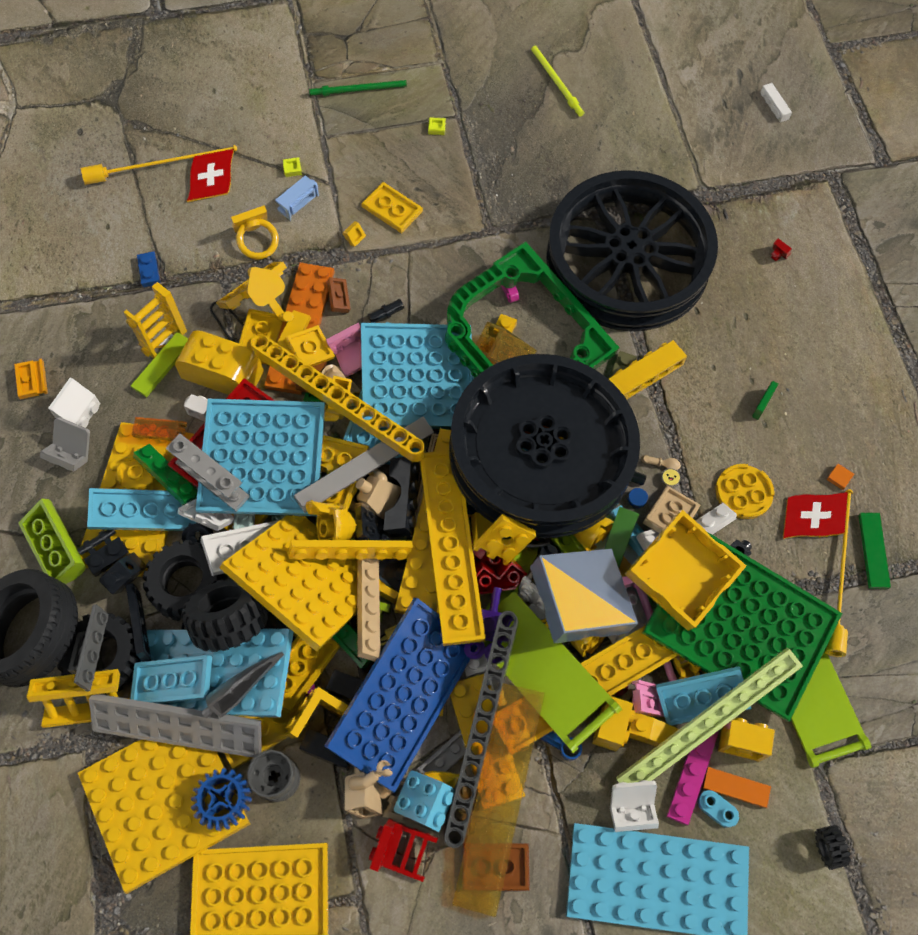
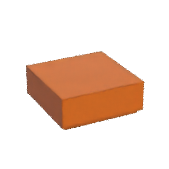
M837 464L826 480L844 490L854 476V473Z

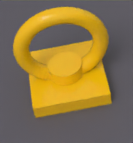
M265 205L231 217L234 232L237 233V246L245 256L261 260L275 252L279 243V236L275 227L268 222ZM263 226L271 234V245L263 252H252L244 244L245 231L250 232Z

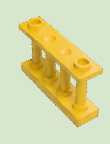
M158 282L152 286L155 298L137 314L133 315L128 310L124 311L127 318L126 323L133 329L142 347V353L147 357L151 356L153 359L157 356L154 349L172 333L178 332L184 335L187 332L171 292ZM159 305V308L153 314H151L143 323L140 322L147 314H149L156 306ZM163 315L164 318L146 333L145 330ZM166 325L168 326L160 335H158L152 342H150V340L158 332H160Z
M119 670L95 672L91 691L86 692L74 683L76 674L31 679L27 699L29 702L42 701L45 707L41 724L42 728L92 722L89 705L90 696L107 693L108 696L118 697L116 692H118L120 679ZM85 696L88 703L76 704L73 697ZM64 699L65 706L54 707L52 700Z

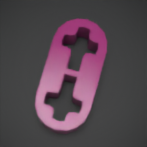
M502 286L509 303L519 301L516 286L513 288Z

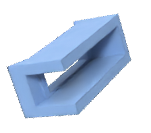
M305 175L275 199L276 203L280 205L277 210L291 221V215H294L312 199L319 196L318 184Z

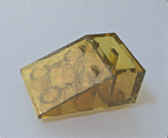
M488 321L476 343L477 347L493 365L512 357L536 354L537 352L536 349L504 327Z

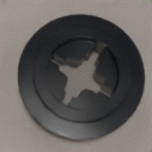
M189 523L186 528H183L181 538L183 543L184 540H191L193 544L195 542L201 543V536L214 533L211 528L200 523ZM197 531L200 532L199 540L195 536Z

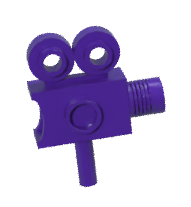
M494 587L490 609H481L485 641L493 642L498 618L502 614L497 612L502 588ZM506 616L503 619V625L509 627L514 618ZM505 636L500 637L497 642L498 646L504 648L502 642L509 644V639ZM483 642L466 643L464 647L465 654L472 660H479L485 655L488 660L492 643L488 644L487 647ZM473 645L478 646L477 652L471 651ZM496 657L492 664H500L503 662V659Z

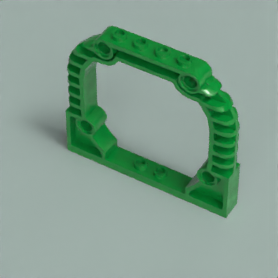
M527 242L495 261L491 268L461 286L451 297L447 308L448 328L445 334V341L450 351L455 352L459 357L461 364L465 367L467 366L471 371L473 378L493 364L471 340V327L463 317V314L472 304L500 286L513 288L517 282L535 284L540 280L553 295V298L564 307L566 313L571 315L584 330L581 335V343L573 349L569 357L570 359L584 363L596 370L615 356L620 347Z

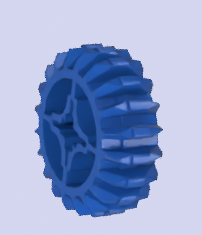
M223 768L219 775V772L215 769L213 770L212 777L208 773L205 774L207 779L205 782L198 780V783L201 785L200 788H193L197 796L191 797V801L195 802L191 809L197 811L194 817L200 819L199 823L202 826L207 824L209 830H212L215 826L217 831H221L222 825H224L226 830H229L230 822L237 826L238 821L236 819L238 817L245 819L242 811L250 810L245 803L252 802V798L247 796L252 791L250 788H246L248 781L242 780L243 776L240 773L236 775L234 770H230L228 773ZM220 783H229L228 785L225 784L221 789L213 788ZM237 788L238 800L236 805H233L231 800L234 790ZM209 793L211 795V802L206 811L205 800ZM215 794H217L219 797L221 796L225 798V801L228 803V805H226L224 802L218 801V798L215 796ZM227 809L230 811L224 816L214 817L215 813L218 814L221 810Z

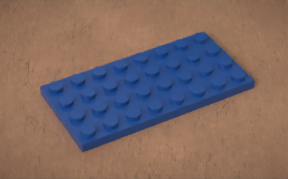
M413 598L382 649L380 657L373 664L324 745L325 748L365 774L370 773L372 770H377V764L381 760L389 762L391 765L384 766L382 770L390 769L393 774L389 777L382 775L376 782L394 793L470 661V658L467 657L464 651L465 644L443 646L439 614L418 598ZM473 645L471 651L475 652L478 646Z

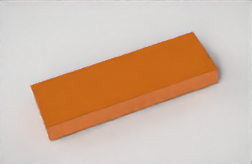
M707 767L702 789L712 790L720 795L767 808L771 786Z

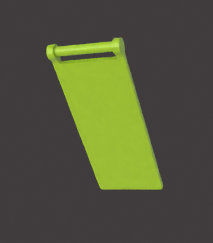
M512 592L499 603L497 611L500 613L511 611L518 619V627L506 676L574 753L584 740L612 715L618 714L622 708L562 643L553 642L550 630L515 592ZM483 641L486 647L492 643L490 641ZM502 642L504 648L508 646V643ZM504 661L496 665L501 669L504 665ZM607 702L609 707L572 740L568 737L574 729Z
M824 651L791 718L811 768L818 767L820 763L861 749L864 751L871 749V743L858 721L829 656ZM854 735L858 737L857 742L815 755L812 750Z

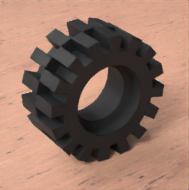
M831 825L816 829V847L819 848L818 853L821 854L822 862L824 861V865L829 870L848 866L851 861L849 857L850 852L847 849L849 847L845 843V836H842V831L839 830V827Z

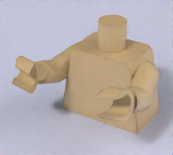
M375 469L368 474L367 480L360 478L356 482L355 486L360 490L357 495L359 503L351 501L349 510L355 512L356 508L363 506L367 510H371L379 518L384 519L385 512L394 507L401 494V487L387 482V476L381 470Z
M381 760L377 764V770H372L368 774L354 767L355 774L345 778V811L362 819L383 814L381 799L389 797L394 792L379 785L376 781L382 775L389 777L393 774L390 769L382 770L384 766L391 765L389 762ZM401 781L399 786H403L405 782Z

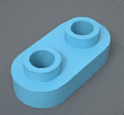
M707 790L699 795V808L719 825L730 828L738 823L739 813L737 809L712 790ZM708 797L713 799V805L707 803ZM726 812L731 813L732 818L730 820L725 817Z

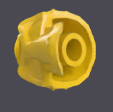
M313 500L306 502L308 514L317 515L316 530L318 540H350L353 537L357 525L352 515L347 511L346 505L341 503L337 505L333 503L327 504Z

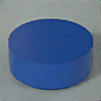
M641 488L632 489L628 495V502L634 508H642L648 501V494Z

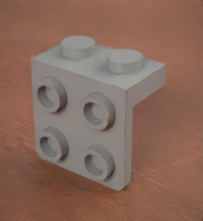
M57 417L54 420L53 443L40 452V458L67 470L76 471L88 462L89 429Z

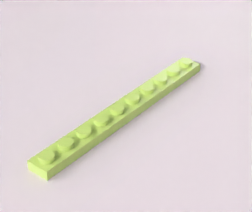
M786 648L616 777L619 783H634L642 780L652 781L794 674L803 665L792 651Z

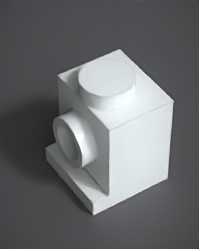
M191 394L186 398L184 408L188 415L205 422L208 400L201 395L197 397Z

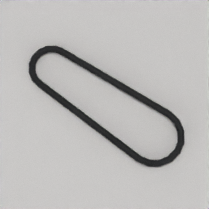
M212 303L210 306L211 314L213 315V317L215 318V320L217 321V323L219 324L227 338L230 341H233L212 310L213 306L217 303ZM228 309V311L244 327V323L236 316V314L231 309Z

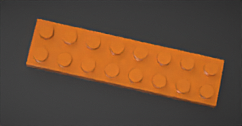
M299 263L286 311L292 313L295 310L310 315L311 320L306 329L317 325L320 327L329 295L327 280L329 277H334V268ZM282 322V326H281V329H280V332H279V336H278L277 342H278V340H279V338H280V336H281V334H282V332H283V330H284V328H285L287 322ZM269 367L264 384L265 389L298 395L302 394V391L296 390L295 382L273 367Z

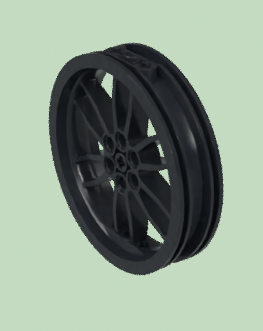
M632 170L613 171L583 181L569 191L561 200L554 212L550 225L546 264L600 326L621 331H646L675 322L697 304L704 293L716 263L718 238L714 223L706 208L691 192L678 183L648 172ZM624 202L641 203L653 208L647 213L639 227H633ZM605 203H615L622 224L618 225L604 206ZM595 207L602 224L609 233L591 227L570 225V222L584 211ZM660 211L671 216L665 223L655 229L650 230L647 228L651 220ZM678 222L688 232L695 247L675 242L655 241L665 235ZM573 236L596 244L571 243L568 241V237ZM564 252L583 257H600L605 259L595 265L580 280L567 264ZM667 255L692 257L693 262L690 264L667 257ZM653 267L674 273L692 275L691 282L686 288L669 297L660 276ZM611 269L614 272L610 280L599 292L587 286L594 278ZM625 272L630 274L634 293L639 302L617 300L605 295L612 290L621 274ZM641 275H644L654 287L660 300L648 301L641 284Z

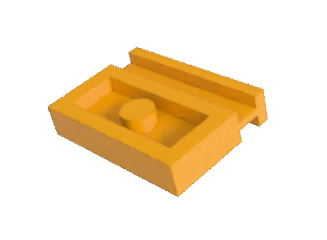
M42 358L39 361L31 360L14 364L17 394L20 400L39 396L42 393L48 394L45 366Z

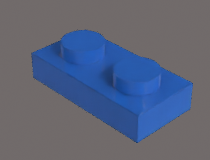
M155 252L137 254L143 288L153 286L157 282L160 283Z

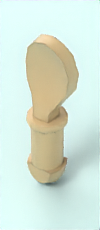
M648 455L641 457V461L644 464L657 465L658 467L662 465L668 470H678L681 466L680 462L675 458L662 460V458L650 457Z

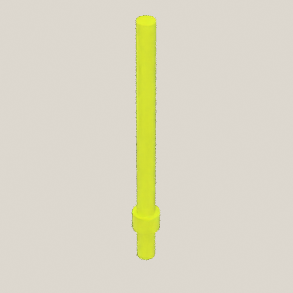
M533 46L531 48L532 52L565 96L570 108L574 109L579 117L583 116L584 111L579 106V101L571 95L538 47Z

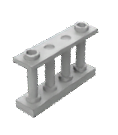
M179 433L166 447V450L178 458L175 463L236 512L250 497L249 494L239 487L242 484L239 479Z

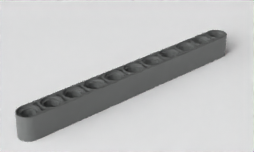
M511 611L503 612L498 618L445 832V842L451 848L460 847L466 839L518 627V619ZM506 616L514 618V624L511 627L503 625V619ZM502 636L509 639V644L506 648H500L497 644L498 639ZM496 657H501L504 661L501 669H495L492 665ZM491 678H496L499 683L498 688L494 691L489 690L487 682ZM486 699H490L493 702V709L490 712H486L482 708V703ZM481 720L488 724V730L485 733H480L477 730V724ZM474 742L480 743L483 747V751L479 755L472 752L471 746ZM473 764L477 767L476 776H469L467 774V765ZM463 786H468L472 790L470 798H465L461 795V788ZM456 809H464L467 814L466 819L459 820L455 815ZM451 831H458L460 833L461 840L459 842L451 840Z

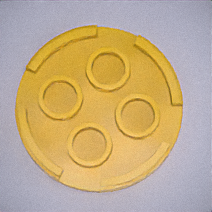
M736 464L725 469L716 482L715 493L719 504L724 503L737 514L736 518L754 519L763 515L770 508L774 497V487L764 471L748 466V464Z

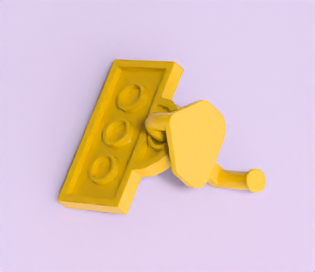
M282 261L271 262L264 268L250 267L247 271L249 279L216 302L219 308L234 310L241 305L240 301L245 298H251L257 306L268 304L279 321L291 322L294 318L293 314L289 311L284 312L275 300L285 289V284L280 276L283 274V270L287 268Z

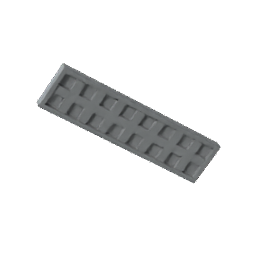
M101 694L91 695L89 698L93 732L254 758L262 752L261 720L226 714L220 718L216 713H213L206 719L202 715L201 710Z

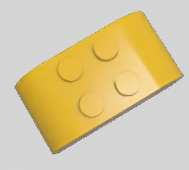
M199 330L192 331L175 362L181 379L227 395L244 378L254 386H257L264 372L260 359L250 348Z

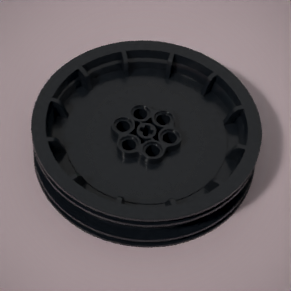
M528 354L512 357L490 366L475 377L463 391L452 418L449 460L455 482L465 499L479 514L490 522L494 523L504 514L535 530V538H557L573 535L591 528L606 518L622 499L639 460V428L635 414L625 396L607 377L584 363L563 356ZM537 460H543L545 463H539Z

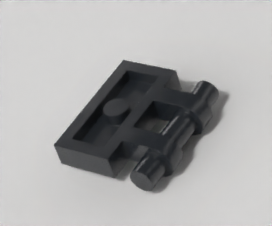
M102 530L99 532L100 535L90 541L86 540L81 547L77 548L80 555L86 552L90 553L83 560L95 577L111 568L118 560L130 554L119 537L113 541L110 539L111 536L116 534L115 530ZM100 543H106V545L100 548L99 550H95L94 547H96Z

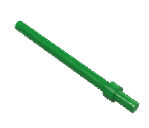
M400 80L335 87L327 85L322 86V88L309 89L310 96H330V94L407 87V81Z

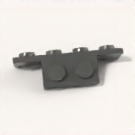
M97 604L92 606L87 631L77 633L68 672L76 674L74 683L86 692L91 691L104 631L108 621V613Z

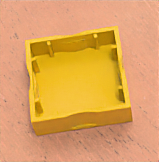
M682 510L673 517L628 569L625 575L686 630L696 628L714 606L719 595L730 587L746 565L725 546L716 542L699 523Z

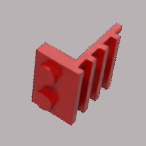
M389 818L385 825H380L376 839H379L377 848H372L368 859L372 861L370 869L378 872L381 867H385L424 882L425 876L417 873L428 840L437 843L438 838L430 835V833L418 831L416 828H410L405 826L406 824L397 823ZM403 831L410 833L411 836L401 866L399 867L393 865V861ZM418 836L424 839L412 872L405 869L415 837Z

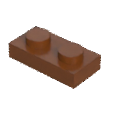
M329 277L327 286L331 311L349 313L351 308L346 279Z

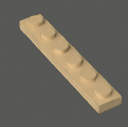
M357 559L358 657L375 662L380 657L379 560Z

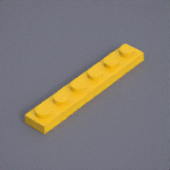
M291 540L288 549V559L403 560L408 558L413 545L412 541Z

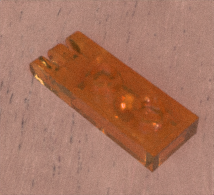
M135 417L132 436L135 438L173 441L179 433L185 435L186 429L184 428L187 427L188 423L185 421Z

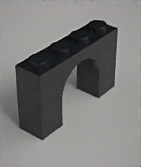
M334 669L326 690L332 695L351 702L363 680ZM309 728L307 729L299 747L301 752L346 771L349 770L350 766L354 767L324 747L329 739L328 736Z

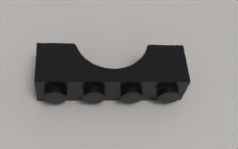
M405 457L393 458L390 460L389 477L397 485L401 486V496L394 507L385 512L383 530L392 538L413 536L414 528L416 527L415 511L418 508V475L421 472V468L418 462H412Z

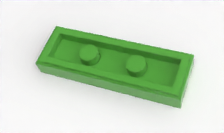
M619 507L604 548L612 549L618 568H620L639 513Z

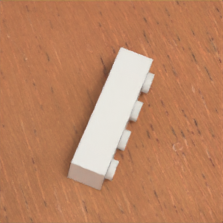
M773 83L764 85L761 90V96L770 106L776 118L780 122L789 120L792 111Z

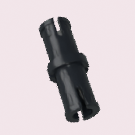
M397 299L388 305L384 304L380 309L369 313L370 322L377 323L403 310L404 306H402L401 299Z

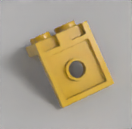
M477 512L471 516L473 549L475 551H478L480 548L486 550L487 557L494 559L496 556L502 558L503 564L506 566L536 537L535 530L504 514L494 523Z
M317 687V689L311 690L308 697L302 698L296 708L299 712L296 716L291 717L285 726V729H287L285 735L291 739L298 738L318 704L340 718L348 705Z

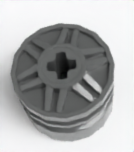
M275 750L264 751L257 755L250 763L247 772L248 783L251 789L259 796L273 802L285 801L293 796L299 787L301 779L300 770L296 763L282 752ZM275 774L280 775L278 777V782L273 781V779L276 778Z

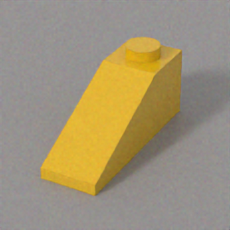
M636 712L633 722L627 727V731H630L629 738L656 747L679 730L660 720Z

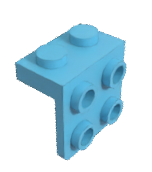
M412 770L409 772L394 806V812L439 832L445 822L448 809L453 802L456 789L439 780Z

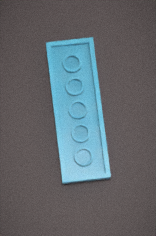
M89 488L87 529L183 531V528H186L189 523L195 524L196 522L178 514V508L183 505L168 491Z

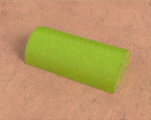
M40 499L18 524L42 571L65 584L70 583L82 575L86 566L52 501Z

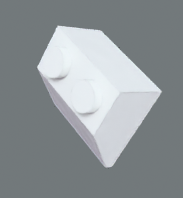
M69 378L48 409L55 418L60 417L86 428L92 415L98 411L100 402L93 393L74 379Z

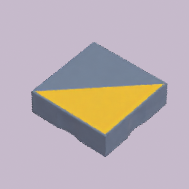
M612 549L540 555L530 566L538 594L544 604L546 620L554 643L576 641L592 636L606 637L627 634L638 624Z

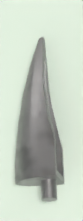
M281 651L261 660L206 696L207 708L201 712L202 715L207 719L213 713H216L222 718L240 703L259 680L282 658L284 653Z

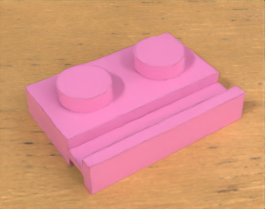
M641 680L632 681V684L635 685L632 700L634 711L649 716L663 717L664 713L656 684Z

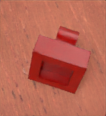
M778 238L773 243L774 251L771 254V258L776 262L781 256L787 259L791 255L792 248Z

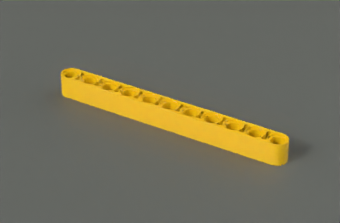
M257 334L252 338V348L254 354L259 359L408 460L419 462L423 459L424 443L421 439L267 336ZM305 375H309V376H310V377H308V378H302V377L305 376ZM321 385H324V386H325V387L322 388V389H319V388H318V387L321 386ZM334 396H341L339 399H333ZM350 406H356L353 410L348 409ZM367 416L372 417L370 420H365L364 418ZM381 427H387V428H388V429L385 430V431L379 430ZM398 437L404 439L401 442L395 441V439ZM413 448L420 449L419 452H412L411 450Z

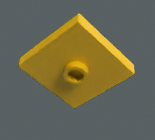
M319 325L285 337L291 353L312 367L332 360L335 357Z

